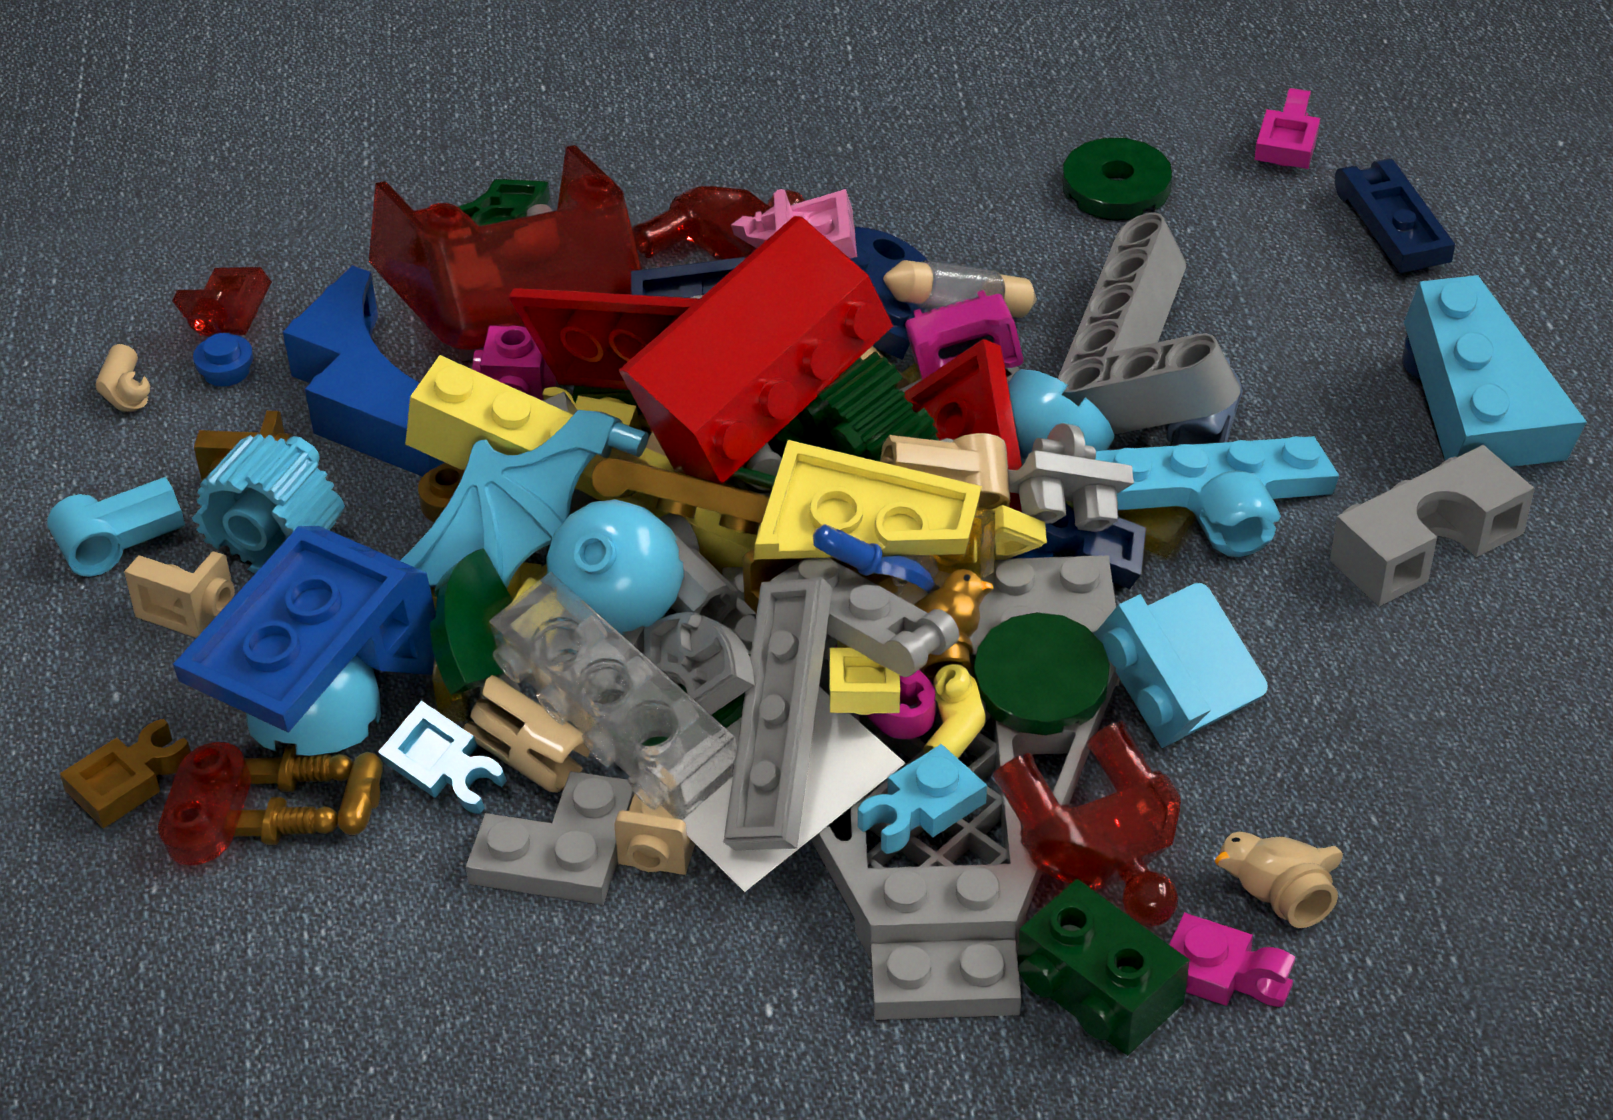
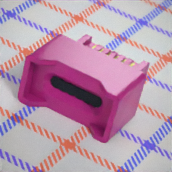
M982 290L977 292V298L966 299L963 302L959 301L946 307H939V309L935 308L926 313H922L920 309L913 310L915 318L907 320L905 327L921 380L982 339L1001 346L1005 368L1017 367L1023 363L1024 359L1015 322L1001 294L986 296L985 291Z

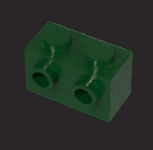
M1078 879L1073 881L1019 929L1018 971L1025 984L1035 994L1043 998L1050 997L1070 1012L1092 1037L1098 1040H1107L1127 1056L1184 1004L1190 960Z

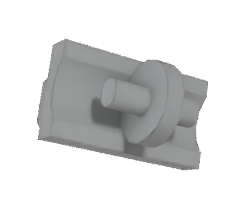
M1067 423L1057 424L1050 431L1047 439L1037 438L1033 443V452L1028 454L1025 463L1019 470L1008 469L1009 491L1019 494L1022 513L1042 520L1045 524L1054 523L1066 515L1065 501H1072L1074 505L1075 526L1079 530L1092 532L1102 531L1118 521L1117 493L1134 484L1131 465L1095 460L1096 450L1093 446L1085 445L1081 429L1076 425Z

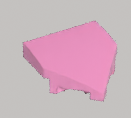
M779 189L773 193L775 205L762 214L761 211L756 212L755 217L742 216L731 224L735 236L758 248L793 216H800L807 220L847 257H857L853 210L846 189L791 206L785 190Z

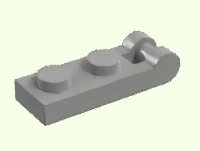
M804 558L771 580L773 582L823 578L832 586L826 634L902 677H909L927 664L930 653L940 655L955 645L959 639L957 624L945 611L934 609L927 613L830 558Z

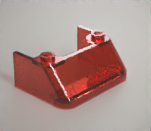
M576 145L567 146L565 149L558 208L556 211L478 226L459 207L449 203H436L428 208L413 210L386 181L375 183L368 262L436 337L446 345L466 350L483 348L489 326L525 327L508 297L514 288L632 295L631 271L642 270L622 189Z

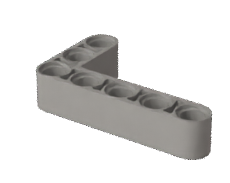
M1155 212L1145 213L1133 218L1121 227L1117 233L1057 378L1068 385L1062 394L1063 396L1070 399L1078 407L1086 397L1109 421L1114 434L1211 416L1227 409L1240 395L1241 387L1213 335L1207 333L1194 334L1158 342L1185 272L1186 261L1163 216Z

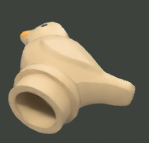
M1236 832L1226 838L1219 855L1215 859V863L1232 876L1239 878L1243 887L1251 895L1263 902L1271 903L1273 911L1280 918L1288 920L1296 928H1306L1323 920L1336 905L1338 892L1332 885L1333 881L1329 872L1338 867L1343 853L1336 846L1316 848L1287 837L1262 839L1253 834Z

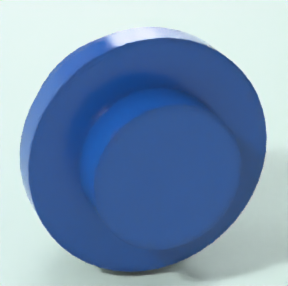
M218 333L208 337L196 347L193 353V360L196 370L203 375L208 383L215 386H231L241 382L249 374L250 365L253 362V351L251 344L245 338L229 333Z

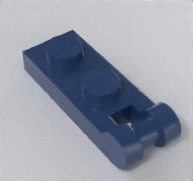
M1393 159L1374 161L1370 168L1362 170L1357 166L1336 170L1335 188L1339 198L1342 201H1350L1399 273L1452 262L1455 243Z

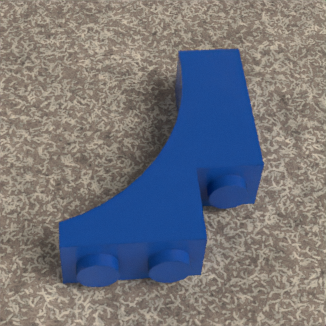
M352 265L333 284L329 285L323 294L299 317L293 319L283 331L291 376L310 383L305 388L313 434L423 477L427 472L445 462L405 445L410 396L420 382L395 367L379 351L371 339L373 328L378 319L372 274L367 270Z

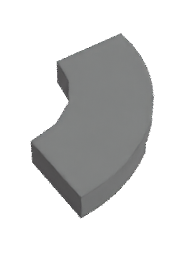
M681 612L659 619L651 626L644 628L645 683L662 691L678 684H683L687 689L690 708L710 716L755 686L751 659L746 646L741 638L726 625L695 612Z

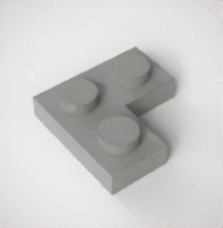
M570 771L552 823L485 813L466 864L468 884L604 905L618 862L614 823L619 811H629L637 788L636 781Z

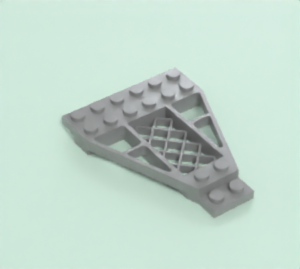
M1109 555L1012 558L1007 560L917 561L929 571L935 585L928 593L916 584L898 578V592L894 593L896 596L914 605L926 595L940 589L948 576L954 571L961 569L972 571L982 581L993 585V590L984 597L979 606L980 620L978 629L970 637L973 653L970 656L971 668L968 673L973 678L978 646L992 628L1011 617L1035 612L1063 615L1086 626L1094 634L1116 608ZM743 567L722 568V575L738 590L736 607L724 618L723 624L732 629L741 638L748 654H751L756 613L744 602ZM826 634L819 687L829 695L830 648H835L837 640ZM1111 662L1104 703L1092 719L1080 726L1079 723L1064 726L1062 733L1045 736L1018 732L996 721L986 710V703L982 699L986 713V722L991 718L993 741L980 732L966 749L979 758L968 768L981 780L996 769L998 793L987 786L986 804L981 806L984 811L970 823L961 819L945 829L944 832L952 838L937 852L916 838L924 831L919 825L911 830L908 843L899 851L886 854L881 850L880 842L867 853L866 831L863 832L858 828V807L871 796L888 794V778L879 784V787L865 799L863 797L849 808L850 840L841 841L837 839L829 825L811 839L854 916L855 933L871 960L874 1020L1020 1015L1021 991L1016 951L1019 942V929L1026 923V913L1114 687L1119 686L1120 678L1116 673V667ZM936 702L935 721L932 726L939 729L942 721ZM915 703V704H913V705H911V706H909V707H910L911 709L916 708V707H917V703ZM850 713L864 727L873 732L889 749L894 747L911 759L903 767L925 754L923 748L926 744L918 738L897 739L890 737L882 732L866 715ZM1068 753L1038 831L1032 835L1023 834L1021 831L1014 758L1019 755ZM1000 821L1003 847L986 836ZM877 823L869 830L881 838V831L891 824ZM967 850H971L989 864L954 865L953 863ZM898 852H901L917 863L919 867L885 868L883 865Z

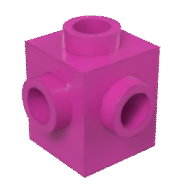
M489 326L484 349L475 350L472 370L541 401L544 400V388H559L560 384H558L556 377L553 375L526 327Z

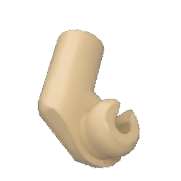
M117 344L112 346L108 352L96 380V390L116 409L122 412H134L146 405L148 394L150 393V383L145 376L140 383L133 379L135 375L134 368L138 360L137 353L127 345Z

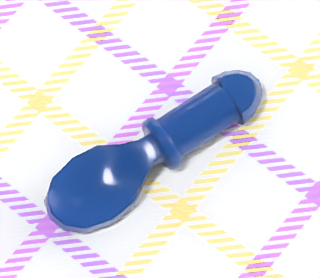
M827 524L817 528L813 534V545L816 548L857 568L862 575L868 576L874 572L894 576L916 584L928 593L935 585L929 571L916 560L900 555L882 557V549L878 544H868Z

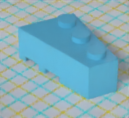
M1478 275L1420 281L1405 317L1404 324L1445 460L1454 456L1459 457L1481 445L1486 446L1509 467L1567 460L1587 421Z

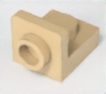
M215 551L210 553L194 573L185 571L176 565L164 564L140 555L124 571L135 617L195 638L201 634L234 597L235 590L231 581L227 557Z
M638 784L629 811H619L614 823L618 864L633 866L646 872L664 871L686 875L695 843L687 836L686 823L681 819H677L682 811V805L671 791L659 790L646 796L644 792L652 786Z

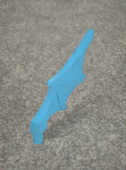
M578 410L544 444L532 451L519 455L500 453L491 447L487 439L477 441L472 447L462 479L448 505L428 532L400 561L427 572L430 587H436L442 576L451 567L470 553L484 548L507 588L517 569L529 556L541 548L551 545L554 533L570 515V505L575 486L588 463L596 455L609 458L612 448L640 457L646 448L648 433L625 425L619 418L604 412Z

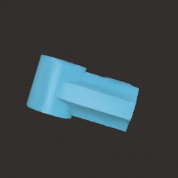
M166 477L99 502L90 495L78 494L69 496L58 502L51 509L47 518V527L72 571L80 576L87 577L101 575L112 569L119 562L124 549L185 526L182 510L174 490Z

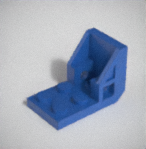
M298 526L173 663L179 682L289 733L355 655L366 665L379 671L432 675L438 668L430 636V622L436 618V610L427 572L323 527Z

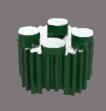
M873 352L864 360L861 357L856 360L833 383L819 392L817 397L797 415L804 428L810 433L808 435L810 438L808 443L811 445L879 462L882 446L889 435L939 441V438L935 435L938 433V430L933 426L935 421L928 414L927 410L923 408L917 413L914 412L912 409L913 404L907 401L905 393L897 388L896 384L903 377L898 372L896 365H890L887 358L884 356L880 358L877 352Z

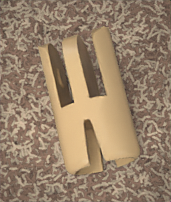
M491 675L486 679L482 687V694L488 699H479L475 702L471 711V718L474 722L466 723L463 729L474 736L477 745L545 790L553 793L564 790L569 772L580 773L582 771V766L573 760L569 754L573 750L588 758L591 747L589 737L502 679Z

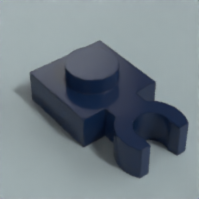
M1065 503L1066 515L1054 523L1045 524L1047 543L1039 548L1054 553L1066 550L1074 553L1073 557L1109 555L1112 582L1130 589L1141 576L1146 528L1118 517L1116 523L1102 531L1079 530L1075 526L1074 509Z

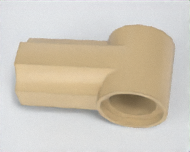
M975 433L959 437L953 442L889 435L882 446L880 462L982 486L976 513H984L1002 505L1006 507L1010 505L1007 447L1005 441L996 435Z

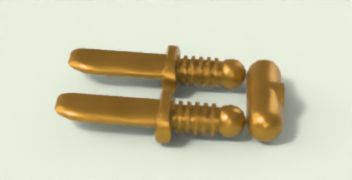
M287 745L281 758H231L215 761L204 769L201 776L202 782L207 784L278 783V789L282 792H293L298 781L322 782L330 781L331 779L337 781L348 779L338 815L330 807L324 806L318 809L315 807H287V801L284 798L271 797L266 810H212L192 815L187 820L183 833L192 837L261 836V841L266 845H277L281 834H315L316 831L327 834L335 830L337 825L345 834H359L368 825L372 809L378 807L380 801L379 783L383 772V762L375 753L370 752L360 754L354 762L348 756L342 754L333 757L329 754L314 756L296 755L295 745Z

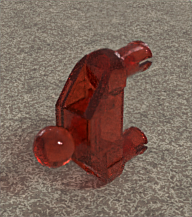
M716 186L695 187L675 196L668 210L643 223L634 225L631 231L632 239L641 254L645 253L646 258H652L657 253L684 239L688 242L692 241L694 244L697 243L717 260L747 258L757 248L735 236L731 224L742 216L755 217L756 212L761 211L762 214L775 205L774 196L765 204L745 189ZM789 189L785 190L790 206L806 201L800 193Z
M1119 721L1117 724L1113 723L1103 728L1086 742V746L1095 755L1117 791L1116 793L1076 808H1070L1067 804L1060 806L1034 763L1035 759L1031 753H1026L1023 756L1020 755L1008 761L992 774L991 778L994 783L998 784L1024 827L1019 834L1021 836L1020 843L1031 862L1039 870L1069 884L1078 879L1094 891L1122 880L1125 884L1122 901L1128 916L1145 927L1160 926L1172 918L1178 907V894L1175 884L1165 874L1150 871L1147 865L1173 845L1181 798L1168 775H1163L1160 770L1153 772L1128 732V727L1124 721Z

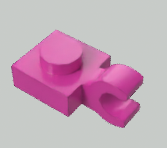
M1289 88L1283 112L1266 109L1256 142L1254 160L1275 163L1280 166L1309 169L1320 125V118L1308 116V113H1306L1311 91Z
M1185 912L1169 943L1171 947L1190 960L1186 993L1225 1006L1228 1005L1234 990L1248 994L1267 1005L1283 1007L1293 986V980L1289 979L1288 976L1295 963V956L1274 947H1263L1252 952V934Z

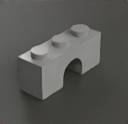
M1481 445L1459 457L1448 458L1440 466L1412 480L1401 481L1391 490L1362 504H1354L1347 508L1342 514L1337 516L1330 562L1380 607L1428 582L1437 536L1447 537L1459 542L1474 556L1478 557L1524 534L1535 488L1486 446Z

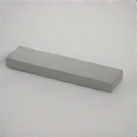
M823 578L761 582L750 656L755 686L745 692L723 843L733 850L797 849L832 595V586Z

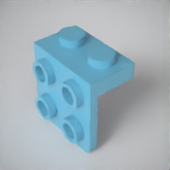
M1194 583L1150 605H1147L1142 595L1139 594L1120 603L1094 633L1103 643L1109 661L1116 667L1118 677L1161 748L1259 700L1268 688L1266 679L1211 590L1202 583Z

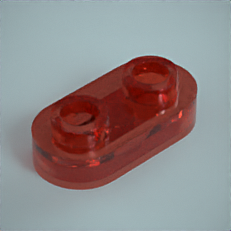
M226 742L204 744L195 748L181 761L158 824L159 836L169 856L175 862L183 865L207 863L220 856L232 842L252 780L251 772L244 756L235 745Z

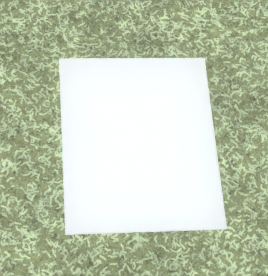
M819 687L797 849L733 850L723 843L741 718L650 787L644 794L647 796L659 790L671 791L682 805V811L677 819H681L686 823L687 836L746 892L906 763L850 713H830V696Z

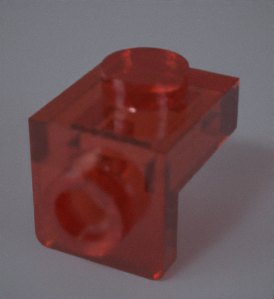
M261 267L214 268L204 289L177 290L172 302L187 319L188 325L200 336L210 337L218 333L246 335L272 281Z

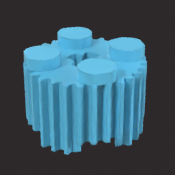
M257 434L254 438L249 435L241 439L201 482V487L197 492L200 495L197 503L202 507L192 517V520L199 524L197 531L205 535L204 542L206 544H212L218 550L221 546L227 545L232 555H240L241 561L244 563L247 560L251 561L252 565L247 570L256 573L298 526H320L330 531L341 516L345 505L341 497L331 490L334 484L326 480L325 477L328 475L326 471H320L317 468L320 458L318 451L313 445L297 436L290 437L285 442L282 438L275 441L272 435L264 438L261 434Z

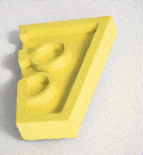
M788 440L755 542L753 560L834 558L813 545L815 530L824 524L841 530L868 544H878L882 549V556L965 554L982 486Z

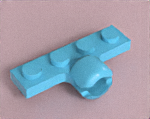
M1295 436L1253 441L1238 440L1234 442L1193 445L1180 444L1178 446L1123 448L1096 451L1095 460L1132 466L1134 484L1117 493L1118 510L1171 506L1186 507L1195 514L1212 547L1222 554L1231 557L1251 555L1264 548L1273 539L1276 530L1273 523L1279 521L1281 517L1273 499L1332 495L1339 478L1338 472L1315 436Z

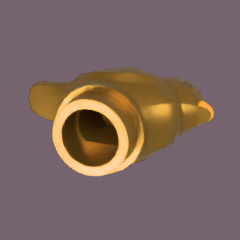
M965 569L954 571L945 579L940 589L931 592L914 604V606L927 613L934 609L945 611L953 618L959 629L958 642L940 655L930 653L927 664L919 669L930 681H934L936 673L946 665L958 664L966 668L967 671L971 668L970 656L973 653V645L970 637L978 629L980 620L979 606L984 597L993 590L991 583L982 581L972 571Z

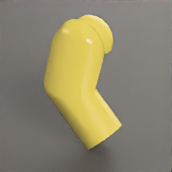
M950 664L942 667L934 677L933 685L936 689V702L942 725L926 743L923 750L926 754L942 744L954 756L959 758L984 727L986 713L975 678L970 676L967 669L963 666Z

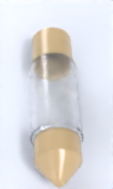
M903 260L883 277L884 283L896 300L914 303L922 308L939 309V307H946L959 301L963 302L966 299H974L978 297L977 292L984 290L986 296L1001 294L1012 317L1022 318L1029 313L1037 301L1033 286L1027 278L1002 275L995 270L928 260L921 262Z

